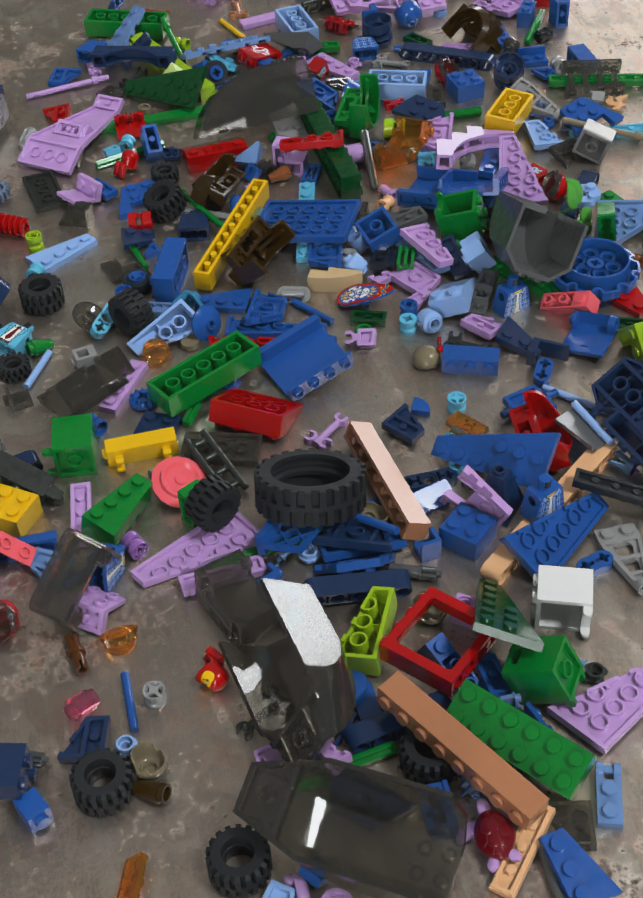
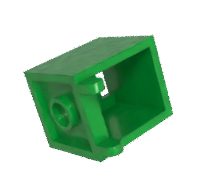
M477 188L443 195L442 192L436 193L437 208L434 209V214L443 238L453 234L455 240H463L476 231L481 236H484L485 228H487L485 217L488 216L487 208L483 207V198L481 194H478Z
M92 413L52 418L51 448L42 450L44 457L53 456L55 468L48 469V474L58 476V479L98 474V441Z
M566 635L539 636L544 643L542 653L512 643L501 674L512 692H515V694L520 693L522 699L520 704L524 705V703L530 701L531 704L567 703L570 707H576L577 700L574 695L579 681L583 682L586 675L583 671L584 666Z

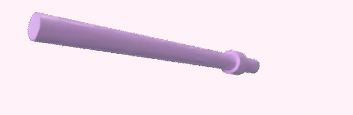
M108 74L98 77L96 75L90 79L25 94L26 99L29 100L90 84L96 85L99 82L109 80Z

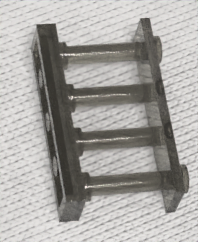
M622 60L562 61L561 75H567L568 78L564 97H589L590 90L603 91L605 96L623 95L625 83H619L617 73H620ZM588 74H597L598 84H589ZM603 74H611L612 83L604 84ZM573 75H582L583 84L574 85Z

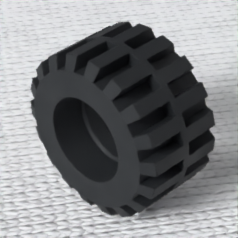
M163 179L153 183L151 187H148L142 199L147 211L151 210L152 218L161 223L176 219L185 210L184 207L187 206L186 195L175 180L173 181V179Z
M50 273L33 274L23 279L22 283L18 285L22 308L30 315L45 316L60 310L59 308L65 303L62 283L56 275H51Z
M126 288L108 301V310L113 322L127 336H136L154 321L151 305L136 289Z
M209 475L201 479L199 483H196L194 488L188 493L189 495L184 505L185 514L205 532L213 533L216 530L219 531L224 526H227L238 512V507L241 504L240 492L221 476Z
M407 728L404 731V735L401 736L399 744L400 768L403 770L405 778L409 777V782L412 784L419 783L421 788L427 784L442 782L447 779L448 783H451L453 776L456 777L458 775L451 768V765L443 758H426L421 756L420 752L432 750V748L425 742L419 741L414 733Z
M96 748L92 753L89 751L84 753V758L79 757L76 760L77 765L72 766V773L69 774L71 790L78 808L81 807L82 812L85 814L89 812L90 816L93 817L100 814V818L106 817V814L111 813V816L115 815L118 809L121 811L125 809V803L129 804L132 800L131 795H134L133 786L135 783L127 757L124 754L120 755V752L116 749L110 751V748H104L101 751L99 748ZM99 779H113L109 784L105 786H92Z
M235 824V828H231L229 825L225 827L224 832L220 830L216 832V839L211 838L209 847H206L205 859L209 879L213 883V887L217 891L221 890V894L224 896L231 894V898H238V895H242L243 898H249V893H253V895L259 893L258 888L264 889L267 885L266 880L271 878L273 865L270 844H268L266 836H262L261 831L257 828L253 831L251 825H246L245 828L241 827V824ZM237 855H246L252 858L247 865L242 867H231L226 864L228 860Z

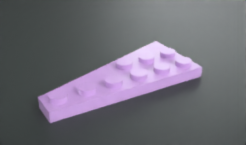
M239 512L235 514L233 520L227 526H224L219 531L216 530L213 533L205 532L197 526L130 571L131 576L143 588L209 566L211 561L256 546L254 536L260 529Z
M643 666L638 669L636 667L632 668L623 676L619 677L617 675L588 688L585 693L575 697L577 700L576 707H570L567 703L553 704L547 707V713L605 755L643 717Z

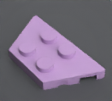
M454 112L449 113V116L444 118L438 116L434 119L422 121L420 148L435 151L436 139L451 140Z

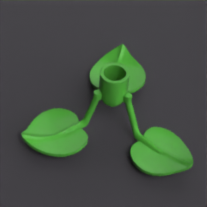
M566 179L567 205L569 208L557 212L564 214L577 209L578 204L582 202L583 188L580 182L575 179ZM583 207L580 211V220H576L589 226L586 235L590 234L593 228V214L590 207Z

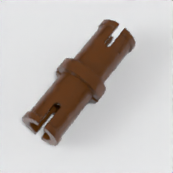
M72 632L73 640L70 633L65 635L64 640L69 649L68 657L73 661L75 673L82 675L80 669L82 667L84 674H86L90 670L85 657L86 650L81 646L77 632Z

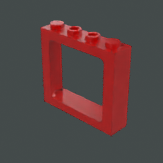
M430 586L425 593L422 592L415 605L407 609L402 620L394 624L388 636H384L379 643L380 659L443 694L452 697L465 678L467 679L497 641V638L481 633L452 669H446L401 645L400 641L431 605L471 626L473 625L474 607Z

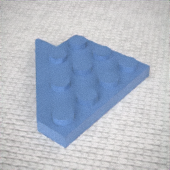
M600 200V202L614 201L616 241L614 242L621 244L643 230V200ZM597 217V221H596V228H595V236H594V238H599V235H598V217Z

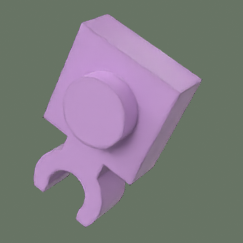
M93 62L87 63L89 75L102 76V67H94Z
M360 328L357 334H354L352 331L345 332L346 337H352L351 340L344 342L346 346H353L357 343L358 348H376V328Z

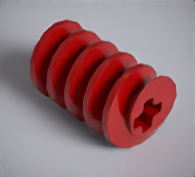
M0 213V233L25 238L26 233L30 231L28 218Z

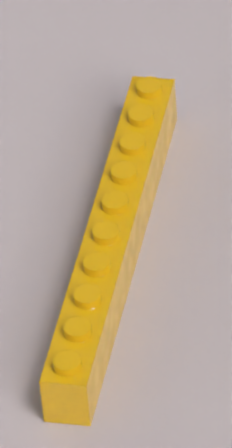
M252 179L194 269L195 289L212 291L228 265L220 256L235 235L249 226L256 209L265 205L269 198L268 180Z

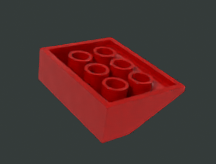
M235 137L179 149L189 174L207 171L223 154L231 153L238 156L248 149V146L243 138Z
M234 387L211 399L208 421L214 422L216 426H230L236 431L246 430L250 431L252 435H266L269 439L279 440L288 433L301 412L303 404Z

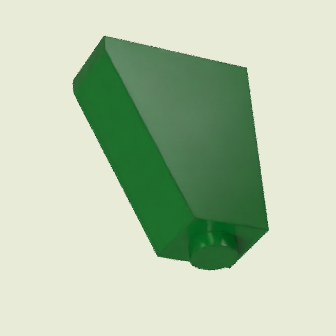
M614 201L598 202L599 238L616 241Z

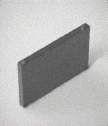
M573 408L555 418L554 422L593 452L606 445V442Z

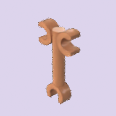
M231 0V6L235 8V11H229L230 20L249 18L247 9L240 10L241 0L237 2Z

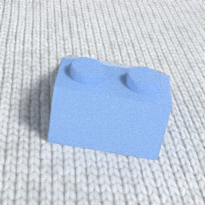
M475 277L441 285L430 293L429 307L437 311L442 318L469 312L476 282Z

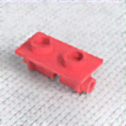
M0 530V553L20 562L22 565L30 567L37 548Z

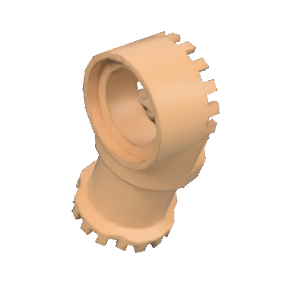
M388 194L384 195L382 199L376 202L375 208L378 209L382 205L386 210L395 206L394 197Z

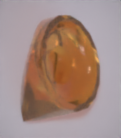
M155 338L146 342L140 354L147 363L157 366L169 361L173 352L165 341Z
M130 624L110 629L101 634L99 639L106 651L111 655H126L136 647L138 625Z

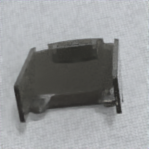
M116 346L94 358L95 363L88 368L83 365L54 384L46 392L38 395L37 399L58 417L81 415L128 384L129 381L126 376L134 373L135 370L120 347Z

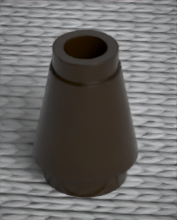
M137 780L133 786V793L157 805H161L162 803H168L170 800L172 787L165 780Z

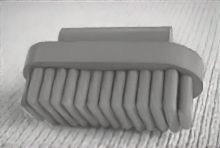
M29 127L23 130L18 140L19 150L22 151L28 136L37 132L36 129Z
M470 152L460 157V168L475 169V152Z
M282 286L277 291L278 296L288 298V303H291L293 298L307 303L311 298V292L305 286Z

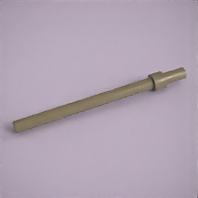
M563 117L562 123L578 127H584L586 124L585 121ZM609 127L617 131L615 135L632 138L633 141H643V134L636 131L634 133Z

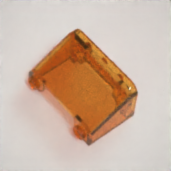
M398 115L395 119L397 128H393V137L387 145L383 146V143L377 142L374 146L376 171L384 172L413 163L426 143L434 135L433 121Z

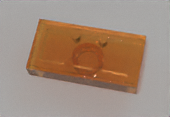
M458 410L446 420V426L458 431L462 435H478L489 432L488 426Z
M140 852L125 860L117 898H139L140 891L144 885L143 877L148 855Z

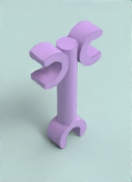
M336 413L334 422L318 437L316 431L310 430V437L304 435L303 442L306 445L318 447L319 450L326 449L325 445L332 447V439L328 437L337 428L347 426L349 424V417L346 416L344 419H341V413Z

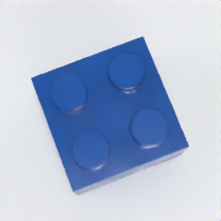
M468 68L464 71H455L446 74V91L457 104L484 98L485 81L474 69Z
M383 205L354 223L373 254L375 250H385L403 239L399 235L400 230Z
M460 502L439 527L442 547L476 562L497 536L498 518Z

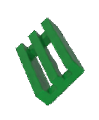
M399 245L397 269H414L416 248H409V245L403 248V245ZM402 253H405L404 262L401 265ZM412 253L410 265H407L408 255Z

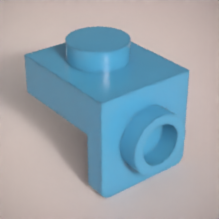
M187 288L172 302V304H175L179 299H182L191 309L196 305L199 307L203 306V303L200 301L201 296L196 291L192 292Z

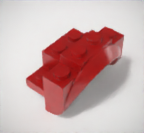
M537 390L522 392L526 404L508 410L516 434L561 433L550 469L554 472L570 466L571 462L568 454L573 442L572 436L554 422L555 418L560 416L559 412L542 392Z

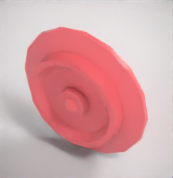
M179 456L166 458L158 463L152 471V489L160 501L170 507L180 508L177 491L196 479L200 481L206 478L207 475L198 463L189 458Z

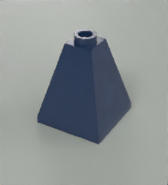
M495 464L487 475L485 482L513 509L510 516L501 524V526L508 527L521 507L524 496L512 471L503 465Z

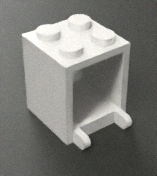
M539 565L538 574L533 573V587L536 588H532L531 601L535 605H531L530 619H535L534 628L580 632L582 638H588L593 614V569Z

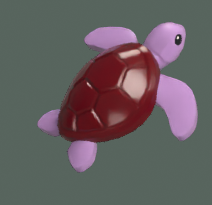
M485 798L478 799L476 807L479 817L476 821L466 823L460 829L456 837L458 845L463 846L474 837L477 848L481 853L489 857L487 867L491 873L498 870L500 861L507 859V857L512 862H521V853L513 848L516 840V831L509 815L502 809L499 812L493 811L492 805Z

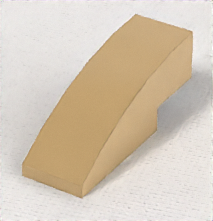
M329 267L328 271L310 269L307 277L308 289L313 292L343 291L352 285L363 284V271Z

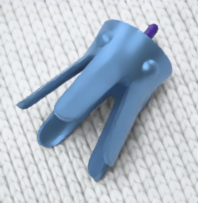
M615 450V454L622 460H610L609 464L615 467L609 468L620 470L630 476L635 471L640 472L626 454L621 450Z

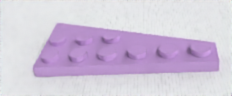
M516 135L499 136V170L501 167H508V184L503 191L540 205H549L548 199L530 163H528Z

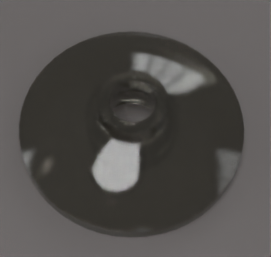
M107 85L97 91L96 97L98 94L123 98L124 89L118 86Z
M80 302L73 308L72 316L78 326L89 331L102 309L91 302ZM102 317L107 322V317Z

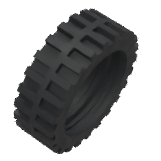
M309 448V450L295 449V451L291 452L288 450L283 451L279 455L273 454L270 459H263L262 463H258L256 469H254L255 508H257L259 514H263L265 519H272L273 523L278 524L281 522L284 523V526L289 527L296 525L298 528H305V526L320 528L321 525L329 527L334 526V523L347 522L348 518L353 519L357 517V513L361 514L367 505L365 464L363 462L360 463V459L357 457L352 458L351 454H342L341 451H329V449L325 448L322 450H315V448Z

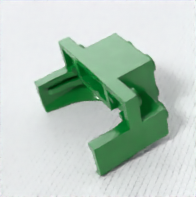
M360 73V88H346L334 119V126H338V130L343 129V133L349 134L350 137L361 139V130L366 129L369 133L377 125L380 113V88L377 74Z

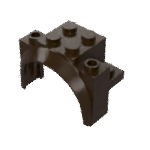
M463 3L441 28L447 37L451 39L462 27L467 34L476 39L470 47L473 51L487 52L490 48L499 53L502 50L497 41L504 32V29L501 27L502 23L495 19L496 15L493 12H488L483 6L479 7L476 4L474 6H467Z
M259 215L256 216L247 228L235 235L220 255L233 269L228 276L239 288L247 283L258 282L269 273V271L265 270V267L295 237V232L283 219L270 227Z

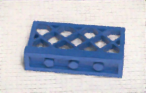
M269 519L254 536L258 555L266 556L270 550L302 554L324 525H321L320 528H313V526L298 528L296 525L291 527L284 526V523L281 522L276 524L272 522V519Z

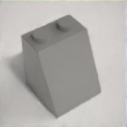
M588 118L572 152L600 165L617 131Z

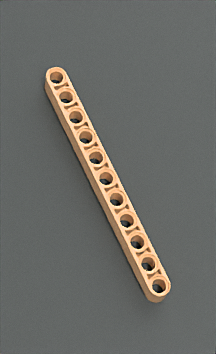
M606 444L596 452L588 448L560 478L558 483L563 487L564 507L575 502L585 491L572 487L576 469L581 468L600 474L609 464V461L615 457V450H618L616 444ZM524 518L511 533L531 523ZM501 543L482 565L480 576L485 579H492L498 585H502L520 563Z

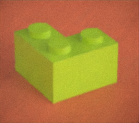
M643 321L617 329L618 339L622 347L631 345L633 357L637 361H643Z

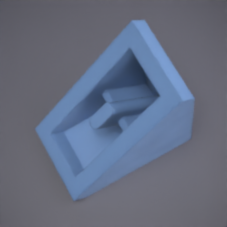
M257 141L236 157L235 163L238 167L247 168L251 162L260 169L263 153L260 142Z

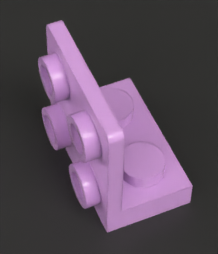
M79 173L76 189L57 191L56 194L62 200L68 201L72 205L74 204L75 207H81L84 204L93 205L94 203L101 202L103 184L84 173Z
M88 586L66 598L63 622L101 636L106 631L108 613L125 604L126 599L114 592H104L97 586Z

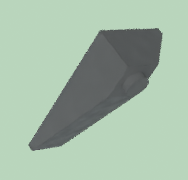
M309 32L263 34V36L270 35L271 42L289 48L303 56L313 54L323 47V43Z

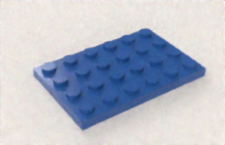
M361 199L268 200L260 217L270 227L283 219L295 232V237L288 242L290 244L343 243L347 241L362 203Z

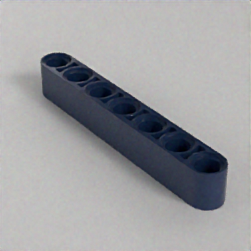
M414 42L404 43L399 51V56L403 60L435 64L440 59H447L455 67L479 71H490L496 60L492 53Z

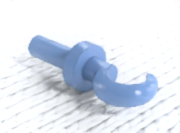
M279 552L277 554L278 557L275 559L277 563L275 567L280 566V561L285 562V557L290 552Z

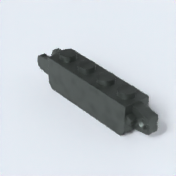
M0 450L1 484L38 494L43 505L46 502L55 506L64 504V492L54 486L52 475Z

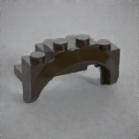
M231 153L223 154L192 184L193 190L190 198L196 203L203 205L214 201L217 205L225 206L235 196L239 184L245 179L247 174L233 167L237 155Z

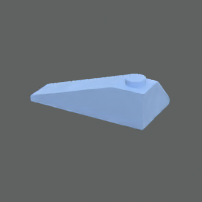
M179 299L126 344L140 357L193 334L191 322L195 312L182 299Z

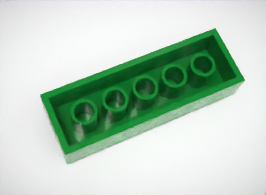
M91 8L84 19L86 36L113 37L115 31L120 27L130 10ZM145 11L139 25L134 28V34L146 31L151 39L157 41L164 40L167 33L162 28L160 17L164 16L170 24L169 12Z
M236 330L146 382L149 398L170 417H174L261 365L260 346Z
M466 678L447 709L450 715L501 758L571 801H574L598 759L594 754Z

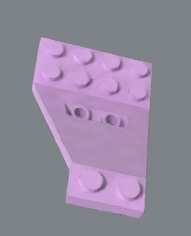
M98 94L93 106L65 119H58L57 123L29 135L17 162L20 165L47 171L52 170L56 173L71 176L83 149L114 120L116 114H120L125 103L124 99Z

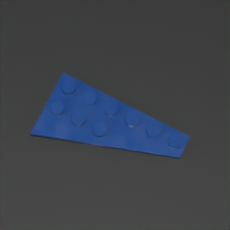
M561 433L439 435L435 440L431 455L462 466L468 465L473 470L489 474L495 464L503 465L512 471L519 486L527 488L538 481L541 474H548Z
M592 492L499 540L533 577V573L538 574L539 565L562 567L606 512L609 505L599 494Z

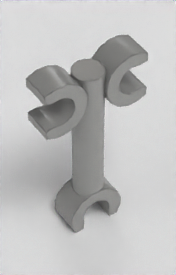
M377 54L376 60L372 62V69L377 66L379 69H382L383 65L408 70L410 61L387 60V55L380 57V54Z

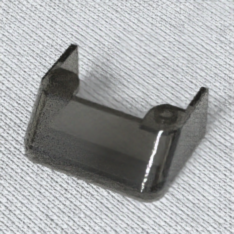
M67 528L61 535L29 602V609L55 625L84 636L86 632L77 628V626L81 624L83 619L82 609L78 607V604L97 566L104 567L110 563L112 557L121 560L122 556L111 547L77 530Z

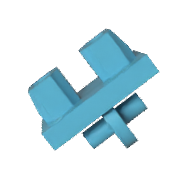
M435 151L418 152V165L436 167Z

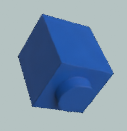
M35 787L25 792L22 800H13L18 816L32 834L46 828L54 820L50 806Z

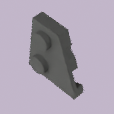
M421 206L399 208V212L393 213L387 210L399 230L428 220V214Z

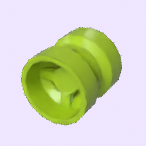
M175 37L182 51L190 49L191 42L189 38L181 39L180 37Z
M33 230L26 233L25 239L30 253L44 250V243L41 241L42 233L40 231Z

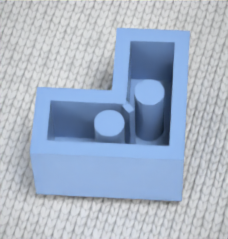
M478 231L460 241L462 246L460 250L463 254L461 258L472 271L475 270L480 275L483 268L489 269L497 264Z

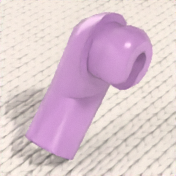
M291 873V875L283 877V884L295 888L297 898H311L308 884L300 875Z

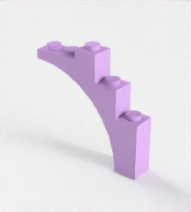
M467 126L466 133L452 132L451 140L436 139V169L449 170L457 159L470 152L499 148V136L514 134V131L489 130L478 126Z

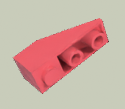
M590 290L544 293L540 310L571 315L575 310L597 313L600 300Z

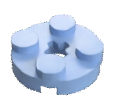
M595 183L581 184L583 199L578 204L579 208L595 206V202H600L601 191L596 187Z

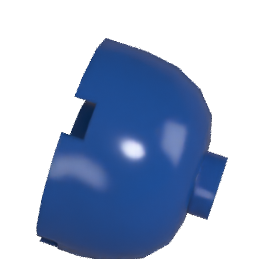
M405 1L402 3V6L396 7L394 17L403 28H413L420 22L422 11L416 1Z

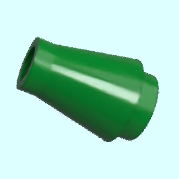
M52 339L29 340L25 347L29 357H37L45 353L46 350L54 349V343Z

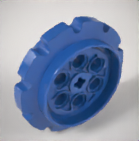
M584 238L572 270L556 278L554 285L563 292L590 290L600 302H607L620 298L621 293H630L637 286L641 267L639 261L634 260L635 255L622 245L604 238Z

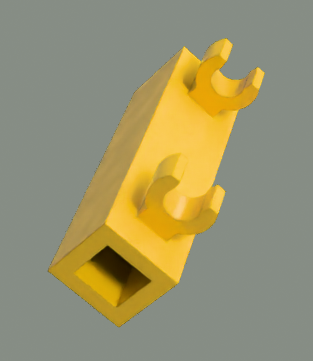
M174 426L104 440L105 448L101 449L103 460H108L109 467L117 466L118 473L126 471L125 464L159 457L166 459L174 454H179Z

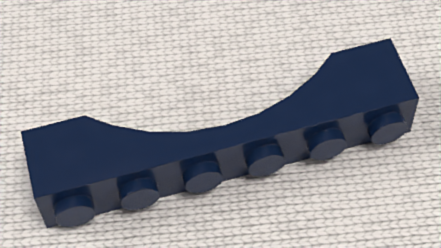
M96 45L91 53L94 67H109L123 62L138 61L153 64L158 68H167L171 62L175 64L177 60L174 46Z

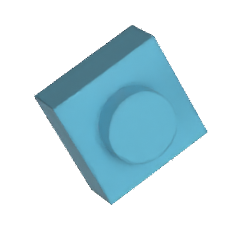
M117 144L102 149L106 157L122 152Z

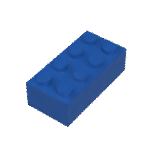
M166 237L164 244H161V253L158 254L157 264H154L153 268L154 273L150 275V285L153 286L152 299H155V302L172 303L181 294L190 267L186 238Z

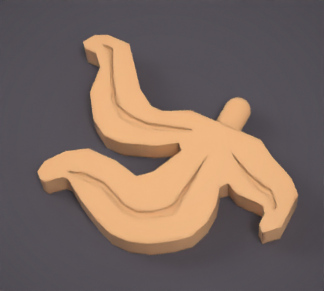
M608 95L605 105L612 108V111L618 112L622 107L627 106V104H622V101L626 100L628 95L618 96L615 98V101H613L612 96Z

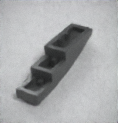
M482 269L475 284L470 310L466 313V316L473 313L485 317L500 271Z

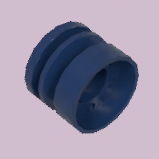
M373 12L363 18L364 37H373L379 48L386 47L392 43V22L389 14Z
M501 53L494 62L493 81L495 86L502 91L505 88H510L520 77L524 78L525 62L518 53Z

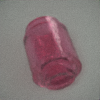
M92 688L84 689L65 701L66 707H64V712L70 720L79 721L97 709V706L100 705V699Z

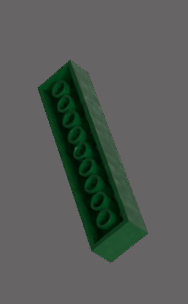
M316 96L299 99L300 117L308 135L315 134L321 136L324 132L328 131L331 134L338 133L335 131L334 124H331V119L327 116L326 110L323 109L322 103L319 102ZM344 142L343 146L339 148L325 147L321 150L312 148L320 164L323 165V170L338 198L361 199V195H363V190L360 186V182L363 180L362 174L358 172L357 165L353 163L352 156H349L347 147H344Z

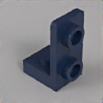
M534 337L528 349L527 365L534 366L536 360H539L541 356L568 361L570 345Z

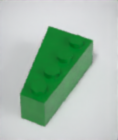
M138 473L133 475L82 515L81 533L100 546L104 543L117 546L127 530L131 529L137 516H140L150 502L153 482Z

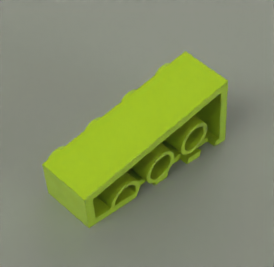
M372 586L360 606L359 614L353 618L347 634L344 633L340 640L341 644L331 655L335 672L341 673L348 670H357L364 675H381L384 661L380 659L379 643L384 636H388L391 632L398 606L394 587Z

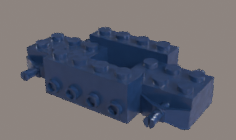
M624 356L591 385L596 403L589 414L593 418L601 412L611 414L602 422L606 428V433L618 442L617 446L624 453L627 452L630 455L629 458L637 467L640 465L643 468V362Z

